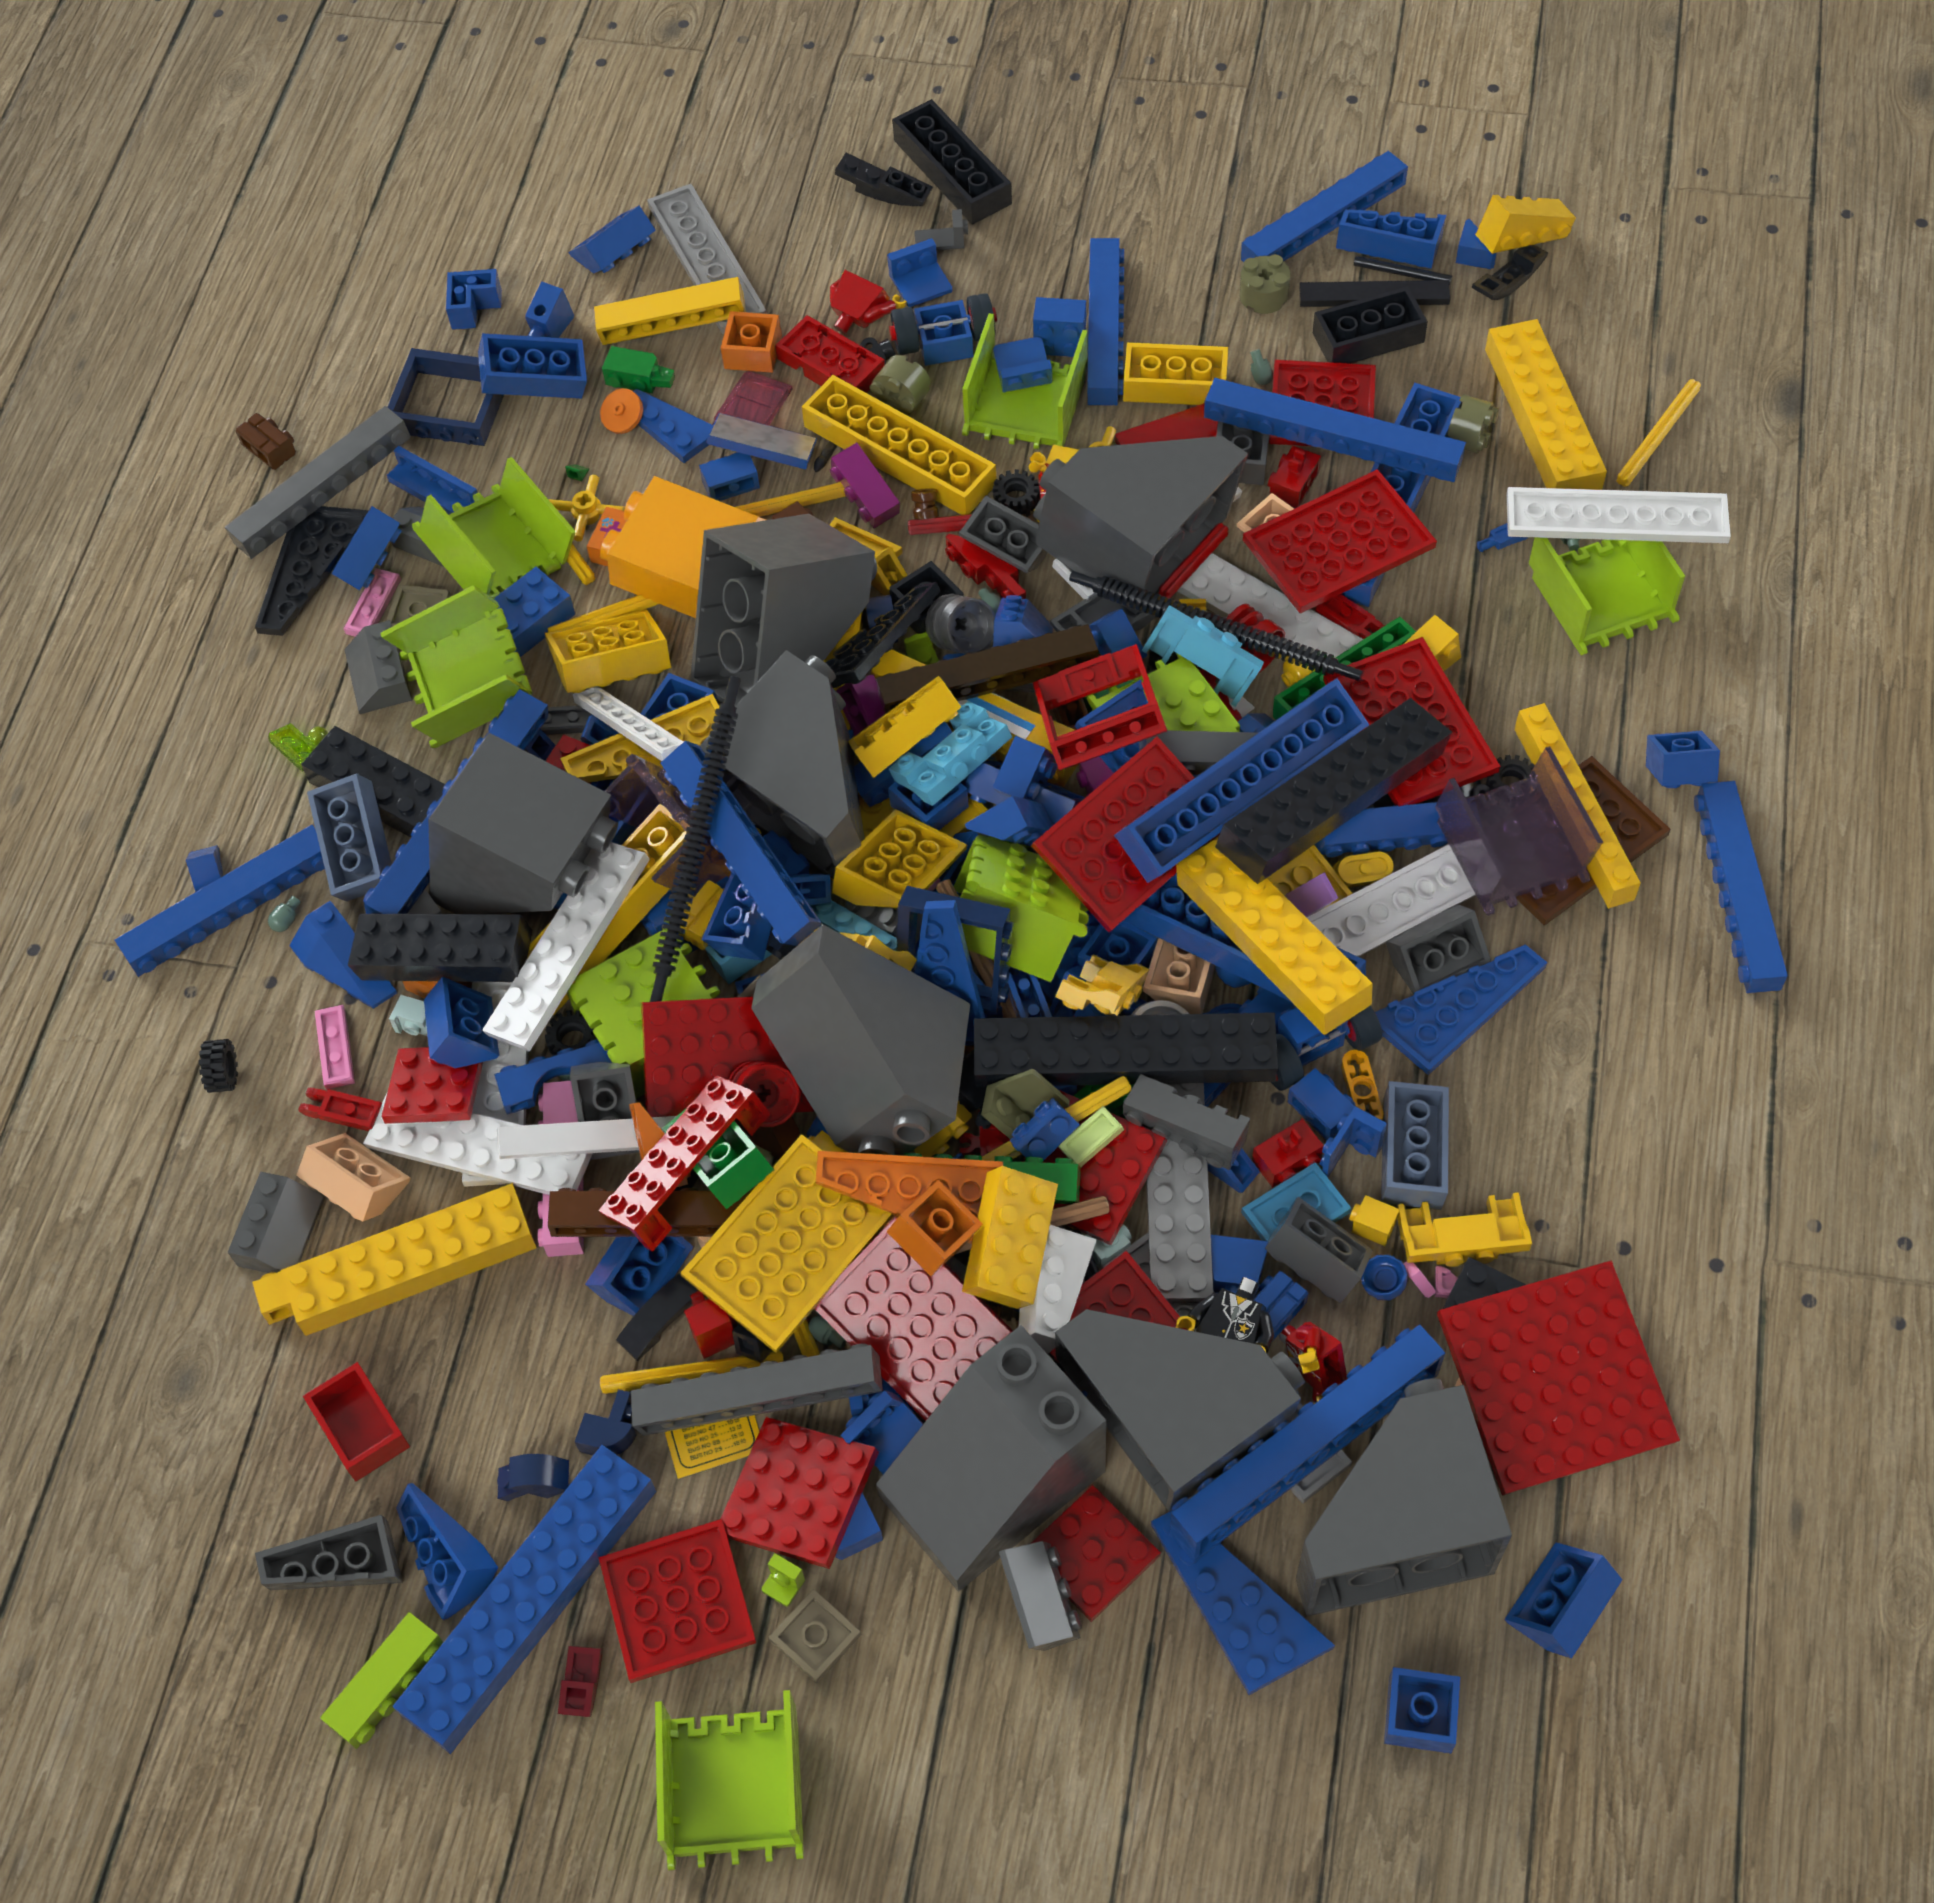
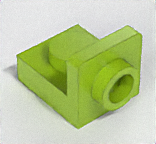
M927 632L912 635L904 640L906 656L926 665L939 661Z
M774 1553L768 1562L771 1574L762 1586V1592L788 1607L805 1582L804 1574L801 1568Z

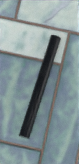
M1355 256L1354 266L1421 280H1449V285L1452 281V275L1359 256Z

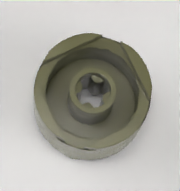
M1280 255L1248 258L1244 261L1240 276L1239 297L1241 303L1246 308L1250 306L1254 308V312L1268 314L1280 310L1282 304L1285 301L1287 302L1291 273Z
M895 355L887 361L874 378L873 383L870 385V390L883 403L903 414H911L929 392L930 377L917 362L914 361L911 364L905 361L907 357Z
M1463 394L1459 401L1464 403L1461 409L1455 408L1447 436L1466 442L1465 450L1479 453L1483 448H1487L1490 443L1492 433L1488 431L1491 423H1495L1499 408L1494 407L1492 402Z

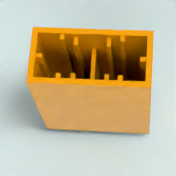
M654 476L644 493L634 491L630 495L624 510V520H626V523L620 532L611 529L607 533L601 546L600 558L608 561L611 585L636 595H642L653 602L696 618L704 530L756 522L758 516Z

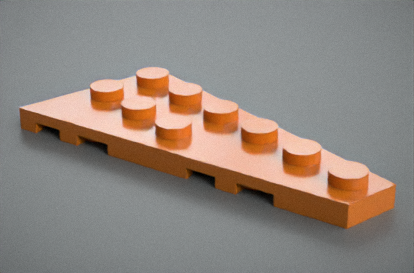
M818 1151L816 1184L899 1216L939 1180L977 1218L987 1172L1003 1166V1162ZM973 1237L967 1243L972 1245Z

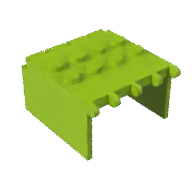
M989 313L962 388L964 408L962 436H968L969 431L984 433V440H990L992 435L1009 438V444L1014 445L1017 439L1033 442L1034 449H1039L1041 444L1050 446L1054 444L1064 447L1085 382V372L1088 365V330H1082L1071 364H1065L1064 368L1061 369V363L1050 361L1052 366V383L1002 392L993 352L995 346L994 314Z
M512 457L507 459L501 484H495L491 487L493 494L484 498L478 492L473 495L475 502L464 508L457 502L452 505L454 512L449 515L435 498L429 495L426 497L421 523L417 521L412 524L415 533L463 590L475 585L493 599L534 567L539 568L546 575L561 569V564L563 565L567 561L576 533Z
M1534 538L1529 565L1533 570L1532 579L1580 655L1588 653L1586 646L1597 642L1603 648L1609 646L1608 638L1622 633L1626 639L1633 638V629L1645 625L1653 631L1658 628L1656 621L1667 617L1672 623L1679 621V615L1675 607L1685 575L1663 541L1602 540L1601 544L1596 542L1578 548V554L1573 550L1558 555L1548 538Z
M475 585L380 633L383 639L402 650L399 653L400 660L405 661L409 659L413 670L406 674L407 680H417L421 693L414 697L415 703H425L428 714L412 721L411 724L412 727L432 738L429 741L431 748H437L493 720L503 710L507 699L510 696L514 697L519 689L529 695L533 693L527 676L523 675L525 670L518 652H514L517 648L510 629H506L508 623L503 609L499 608L500 606L497 601Z
M1176 653L1178 660L1167 665L1162 660L1155 662L1157 670L1149 673L1148 677L1167 730L1240 732L1239 723L1191 661ZM1142 676L1133 679V682L1119 689L1117 686L1108 688L1110 693L1098 699L1093 694L1088 695L1087 701L1092 707V711L1140 679L1144 682Z
M976 836L954 884L956 892L961 893L960 898L1011 909L1010 921L1014 922L1011 939H1008V944H1012V952L1006 965L1051 982L1073 935L1079 937L1087 935L1088 929L1085 924L1089 921V915L1086 913L1088 909L1039 854L1028 851L1020 844H1010L991 836ZM961 923L968 950L994 960L996 931Z
M666 930L652 935L578 975L575 978V983L567 991L574 1015L576 1010L581 1012L589 1027L594 1029V1035L603 1049L607 1051L611 1062L630 1065L636 1099L646 1094L641 1002H650L656 974H654L655 967L652 965L653 962H660L654 959L655 954H662L657 952L656 949L657 947H663L658 944L659 939L665 940V938L660 937V933L667 932ZM686 943L681 946V949H675L680 952L679 957L673 956V958L678 959L677 964H671L676 967V971L672 972L671 977L667 978L662 1001L713 999L720 994L718 987L713 986L706 990L698 978L705 974L706 969L704 966L698 965L692 968L684 957L692 951L691 946Z
M790 1690L783 1691L784 1709L767 1711V1723H762L761 1711L734 1714V1726H729L728 1714L701 1716V1728L696 1729L695 1717L671 1719L662 1701L655 1702L657 1841L667 1854L668 1871L676 1869L675 1857L697 1855L698 1868L706 1867V1854L731 1852L732 1865L740 1864L741 1851L765 1849L766 1862H773V1849L796 1847V1858L804 1859L799 1732L796 1705Z

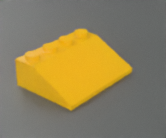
M647 609L545 633V638L559 677L567 693H581L587 688L595 686L606 687L611 685L612 682L634 680L640 675L659 674L665 669L671 668L667 640Z
M895 809L861 842L862 846L851 852L836 866L832 893L855 905L898 908V904L907 886L928 890L967 849V844Z

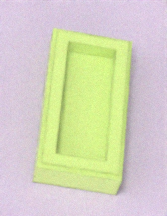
M1102 1106L1075 1129L1058 1147L1068 1159L1074 1160L1073 1164H1078L1081 1168L1123 1132L1124 1128Z

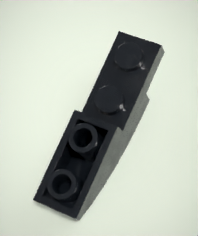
M847 152L835 169V175L856 185V192L890 204L923 206L933 189V186L891 166L885 171Z

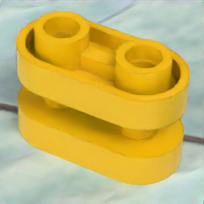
M1372 852L1347 856L1336 862L1332 868L1348 888L1371 885L1390 875L1393 871V861L1384 852Z

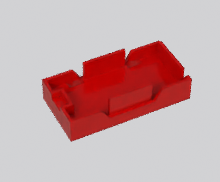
M808 315L775 345L778 360L795 370L801 366L804 376L820 386L834 375L867 393L874 378L885 365L883 358Z

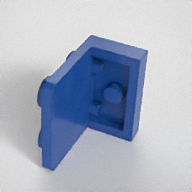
M1041 337L994 346L993 352L1002 392L1052 383V366L1050 359L1047 360Z
M886 1390L875 1394L868 1401L869 1407L861 1415L857 1414L852 1417L846 1424L847 1429L841 1434L848 1444L855 1441L875 1447L879 1454L874 1465L883 1475L923 1425L922 1421L898 1394Z

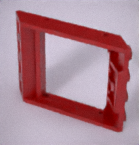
M1137 644L1114 653H1107L1033 682L1049 744L1059 771L1167 732ZM1142 676L1144 682L1141 683L1148 704L1057 736L1049 710Z

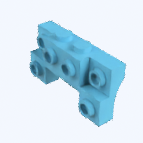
M1170 605L1142 649L1145 653L1150 649L1162 656L1164 664H1166L1174 651L1216 676L1220 680L1214 688L1215 693L1218 695L1220 691L1232 698L1231 705L1235 707L1264 663L1240 648L1242 643L1233 634L1220 631L1206 618L1194 616L1192 619Z
M969 701L957 710V716L950 720L954 731L923 758L908 752L889 768L894 781L910 789L925 803L932 806L936 804L1012 738L1008 726L990 718L985 708Z

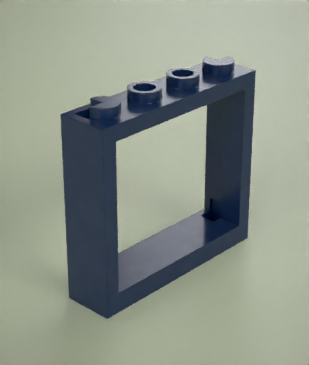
M411 348L387 407L404 421L410 436L485 446L503 400V394L485 395L475 423L403 413L418 373L481 382L479 358Z
M907 886L898 904L896 951H908L915 957L917 913L923 914L926 901L956 900L961 923L996 931L992 987L977 984L984 1013L996 1016L1001 1002L1006 1003L1009 988H1005V984H1007L1010 975V966H1006V962L1009 961L1012 952V944H1008V939H1011L1014 922L1010 921L1011 909ZM915 964L911 969L912 973H915Z

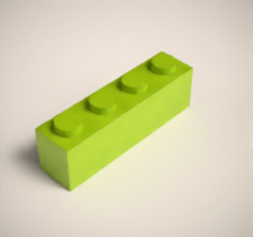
M408 1612L322 1714L320 1719L355 1749L361 1744L367 1743L375 1733V1726L383 1717H388L395 1710L392 1706L443 1644L442 1639L413 1614Z

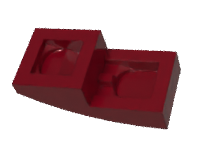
M568 1646L565 1680H561L558 1714L591 1717L600 1676L602 1648Z

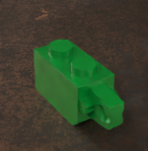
M611 346L602 366L605 385L615 388L638 389L653 394L655 387L671 388L675 380L674 370L659 366L654 353Z

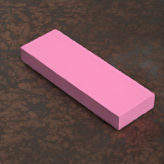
M375 568L373 572L374 578L368 588L364 589L344 627L345 634L356 637L363 627L379 623L401 581L398 573Z
M339 1005L316 1010L315 1018L323 1083L326 1090L355 1084L344 1006Z

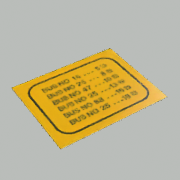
M755 1415L665 1432L677 1478L680 1479L749 1456L758 1436L759 1428Z

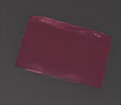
M745 372L715 415L714 422L718 413L770 425L793 388L791 385L757 373Z

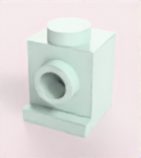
M400 995L389 1017L394 1031L401 1034L402 1030L411 1035L417 1036L421 1034L427 1036L424 1001Z
M1124 1224L1112 1245L1096 1239L1092 1257L1100 1270L1103 1265L1131 1245L1130 1239H1132V1236Z

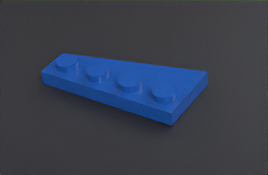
M635 389L633 391L640 397L643 404V414L638 425L681 462L686 463L709 446L707 439L713 426L712 424L641 390Z

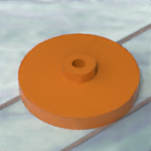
M625 388L617 389L611 392L603 401L600 410L601 421L613 433L624 434L630 432L638 425L642 418L643 404L640 397L632 390Z

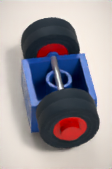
M987 293L967 297L968 315L966 314L963 300L914 308V312L911 307L894 309L891 311L892 326H889L891 341H895L899 355L919 352L920 346L925 366L974 357L973 339L974 341L980 340L989 313L994 314V331L996 334L995 307H992Z
M1371 1005L1326 1035H1323L1298 1008L1290 1007L1283 1011L1278 1019L1276 1035L1278 1071L1276 1081L1271 1082L1272 1085L1279 1091L1290 1088L1304 1077L1303 1066L1344 1046L1345 1039L1358 1051L1378 1043L1382 1039V1029Z

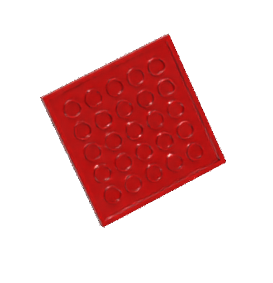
M1612 1260L1451 1306L1436 1312L1461 1383L1464 1385L1476 1425L1502 1496L1680 1441Z

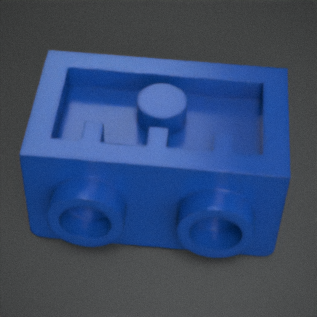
M1054 1098L1049 1102H1042L1035 1109V1116L1027 1124L1025 1122L1021 1123L1012 1133L1013 1137L1010 1139V1142L1025 1157L1043 1158L1044 1161L1080 1125Z

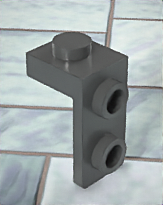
M962 209L952 210L953 228L916 230L915 244L932 238L936 244V250L964 248V234H968L967 219H962Z

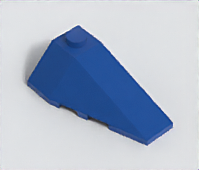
M328 901L305 917L289 946L307 969L319 973L325 980L332 984H337L345 989L348 994L374 1009L396 995L397 991L390 981L361 980L348 966L355 932L333 903Z
M410 1483L407 1484L396 1509L408 1542H414L419 1557L415 1560L417 1569L424 1570L428 1584L424 1587L427 1597L441 1619H449L483 1594L490 1585L498 1566L484 1545L415 1484Z

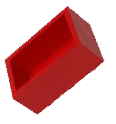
M358 1362L303 1395L313 1415L355 1482L410 1448L407 1440Z

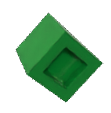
M576 464L565 466L567 477L581 482L589 471V468Z

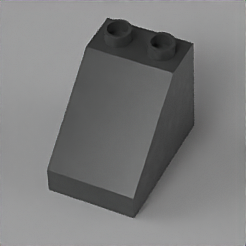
M1223 436L1081 448L1066 464L1059 459L1054 460L1041 477L1039 485L1046 490V494L1041 498L1033 513V517L1040 521L1035 544L1073 571L1093 578L1107 576L1109 579L1113 578L1116 581L1119 580L1122 583L1133 585L1135 588L1145 589L1148 593L1153 592L1156 594L1161 584L1216 524L1222 523L1229 516L1248 453ZM1124 606L1135 615L1140 612L1136 608L1132 609L1129 606Z
M811 514L704 530L690 681L715 690L717 700L723 703L730 676L740 678L741 682L735 702L736 706L786 650L804 662L811 655L824 661L869 603L871 581L877 573L875 551Z
M786 650L735 706L737 707L736 713L738 718L735 720L736 726L732 727L735 729L734 734H729L733 736V739L729 742L731 743L730 749H726L729 751V755L724 756L727 758V763L723 764L726 767L725 771H721L724 773L722 779L754 824L767 833L773 830L779 837L784 836L791 844L792 850L798 855L802 854L808 862L825 874H830V877L834 879L836 866L851 852L862 846L861 842L865 839L852 749L848 742L850 735L841 713L846 703L832 688L831 683L836 679V675L824 661L811 655L804 662ZM710 736L700 745L704 753H709L706 751V747L710 745L708 744V739L712 738Z
M488 733L428 819L430 897L435 904L454 914L487 915L551 911L563 893L574 898L580 892L590 870V867L583 864V861L591 849L604 853L611 844L618 828V823L609 818L611 795Z
M825 925L819 927L756 981L751 1008L837 1147L849 1153L904 1156V1153H910L956 1120L970 1003Z
M1088 1309L1055 1332L1056 1360L1064 1368V1371L1081 1392L1083 1390L1086 1391L1088 1394L1086 1398L1106 1419L1107 1429L1169 1512L1172 1511V1507L1180 1499L1186 1496L1190 1498L1198 1492V1487L1210 1477L1215 1479L1221 1475L1223 1468L1233 1459L1238 1458L1241 1460L1248 1455V1450L1254 1443L1260 1439H1263L1265 1442L1272 1437L1274 1429L1286 1420L1290 1423L1301 1400L1297 1389L1305 1381L1298 1368L1282 1351L1270 1358L1261 1345Z
M1020 1325L968 1367L876 1483L878 1496L959 1592L1000 1559L999 1551L1013 1548L1105 1473L1106 1419L1024 1327Z
M1426 1379L1413 1383L1404 1390L1406 1397L1399 1399L1304 1541L1296 1583L1306 1617L1495 1574L1512 1537V1533L1464 1385L1444 1389L1440 1379Z

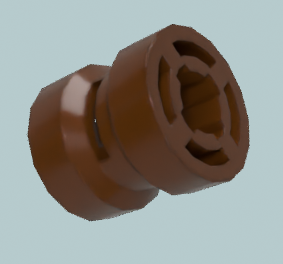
M919 489L911 492L912 501L915 503V508L913 509L914 519L924 520L939 516L938 507L935 506V500L937 499L936 489Z

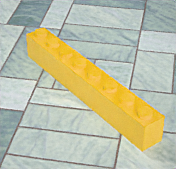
M1543 703L1520 710L1514 730L1529 759L1536 766L1535 770H1538L1540 780L1608 909L1634 901L1641 882L1547 706Z

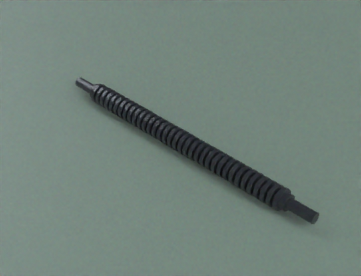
M1072 571L1069 581L1092 588L1098 597L1110 599V601L1117 602L1118 604L1123 603L1124 606H1129L1132 609L1136 608V610L1143 611L1144 613L1149 612L1150 615H1155L1158 618L1163 616L1170 605L1192 619L1194 616L1208 619L1214 624L1215 628L1222 632L1233 634L1242 643L1241 646L1244 648L1247 646L1250 650L1255 648L1256 652L1261 651L1265 655L1268 653L1270 657L1275 655L1276 659L1281 658L1285 662L1288 660L1290 664L1295 662L1296 666L1302 664V668L1306 669L1308 667L1311 671L1315 669L1316 673H1321L1322 671V675L1325 676L1336 673L1359 682L1362 679L1364 671L1339 663V660L1334 658L1333 654L1327 656V652H1321L1318 649L1314 650L1312 647L1307 648V645L1304 644L1300 646V643H1294L1292 640L1287 641L1284 637L1280 639L1278 635L1273 637L1272 633L1267 634L1263 630L1260 632L1258 628L1253 630L1252 626L1247 627L1243 623L1240 625V622L1237 621L1233 623V620H1227L1226 617L1220 618V615H1214L1211 612L1207 613L1205 610L1200 611V608H1194L1191 605L1187 607L1185 603L1174 602V599H1168L1165 596L1161 597V595L1154 594L1153 592L1148 593L1145 589L1135 588L1133 585L1122 583L1119 580L1116 581L1113 578L1109 579L1107 576L1093 578L1076 571Z
M730 676L724 702L720 703L719 709L715 710V714L718 716H714L713 721L715 723H712L711 727L715 731H710L709 736L712 738L708 739V744L710 745L706 747V751L709 753H705L704 758L707 760H703L702 766L706 768H701L700 773L704 775H699L698 780L701 782L697 783V788L701 790L695 791V795L698 797L693 799V803L698 805H692L691 810L695 812H690L689 816L695 820H688V825L692 827H687L686 832L691 835L685 834L684 840L689 842H683L682 847L686 849H681L680 854L685 857H679L678 862L682 864H678L676 868L682 872H675V877L679 879H674L673 884L678 887L671 888V892L676 893V895L670 894L669 899L674 902H668L667 905L673 909H666L665 914L671 917H664V922L669 923V925H662V929L667 932L660 933V937L665 938V940L659 939L658 944L663 947H657L656 949L657 952L662 954H655L654 959L660 962H653L652 965L655 967L654 974H656L650 1002L662 1001L667 978L671 977L672 972L676 971V967L671 964H677L678 959L673 958V956L679 957L680 952L675 949H681L682 946L676 942H683L684 937L678 934H685V929L680 928V926H687V922L682 919L689 918V914L684 913V911L690 912L691 907L686 904H692L693 900L688 897H694L695 893L689 889H696V884L691 882L698 881V877L693 874L699 875L700 869L695 867H701L702 862L698 860H703L704 857L703 854L698 852H705L706 849L702 845L707 844V839L702 837L707 838L709 836V832L705 830H710L711 825L708 823H712L713 818L708 815H714L715 812L711 808L716 807L717 803L714 801L718 800V795L715 793L720 792V788L717 786H721L722 780L718 778H723L724 773L721 771H725L726 766L723 764L727 763V758L724 756L729 755V751L726 749H730L731 743L729 742L733 739V736L729 734H734L735 729L732 727L736 726L735 720L738 718L736 713L737 707H735L741 679L738 677Z

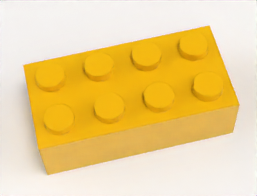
M1127 342L1123 402L1204 404L1214 378L1226 380L1228 347Z
M1005 1166L987 1172L977 1217L983 1225L973 1236L962 1292L1016 1309L1034 1304L1058 1184Z

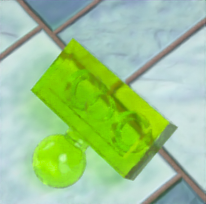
M290 723L270 732L268 741L303 772L301 764L328 734V731L323 727L316 726L309 730L306 737Z

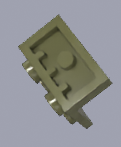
M1030 1069L988 1085L981 1115L1011 1139L1013 1131L1021 1123L1025 1122L1027 1124L1035 1116L1034 1111L1042 1102H1049L1054 1098L1063 1108L1069 1106L1070 1100L1036 1070Z

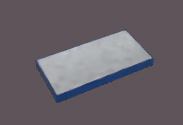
M718 413L707 439V444L802 469H807L817 442L815 437Z

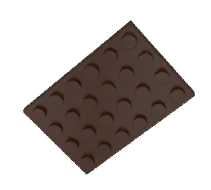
M1593 756L1578 765L1630 863L1669 835L1671 829ZM1546 789L1467 845L1466 850L1544 926L1597 888Z

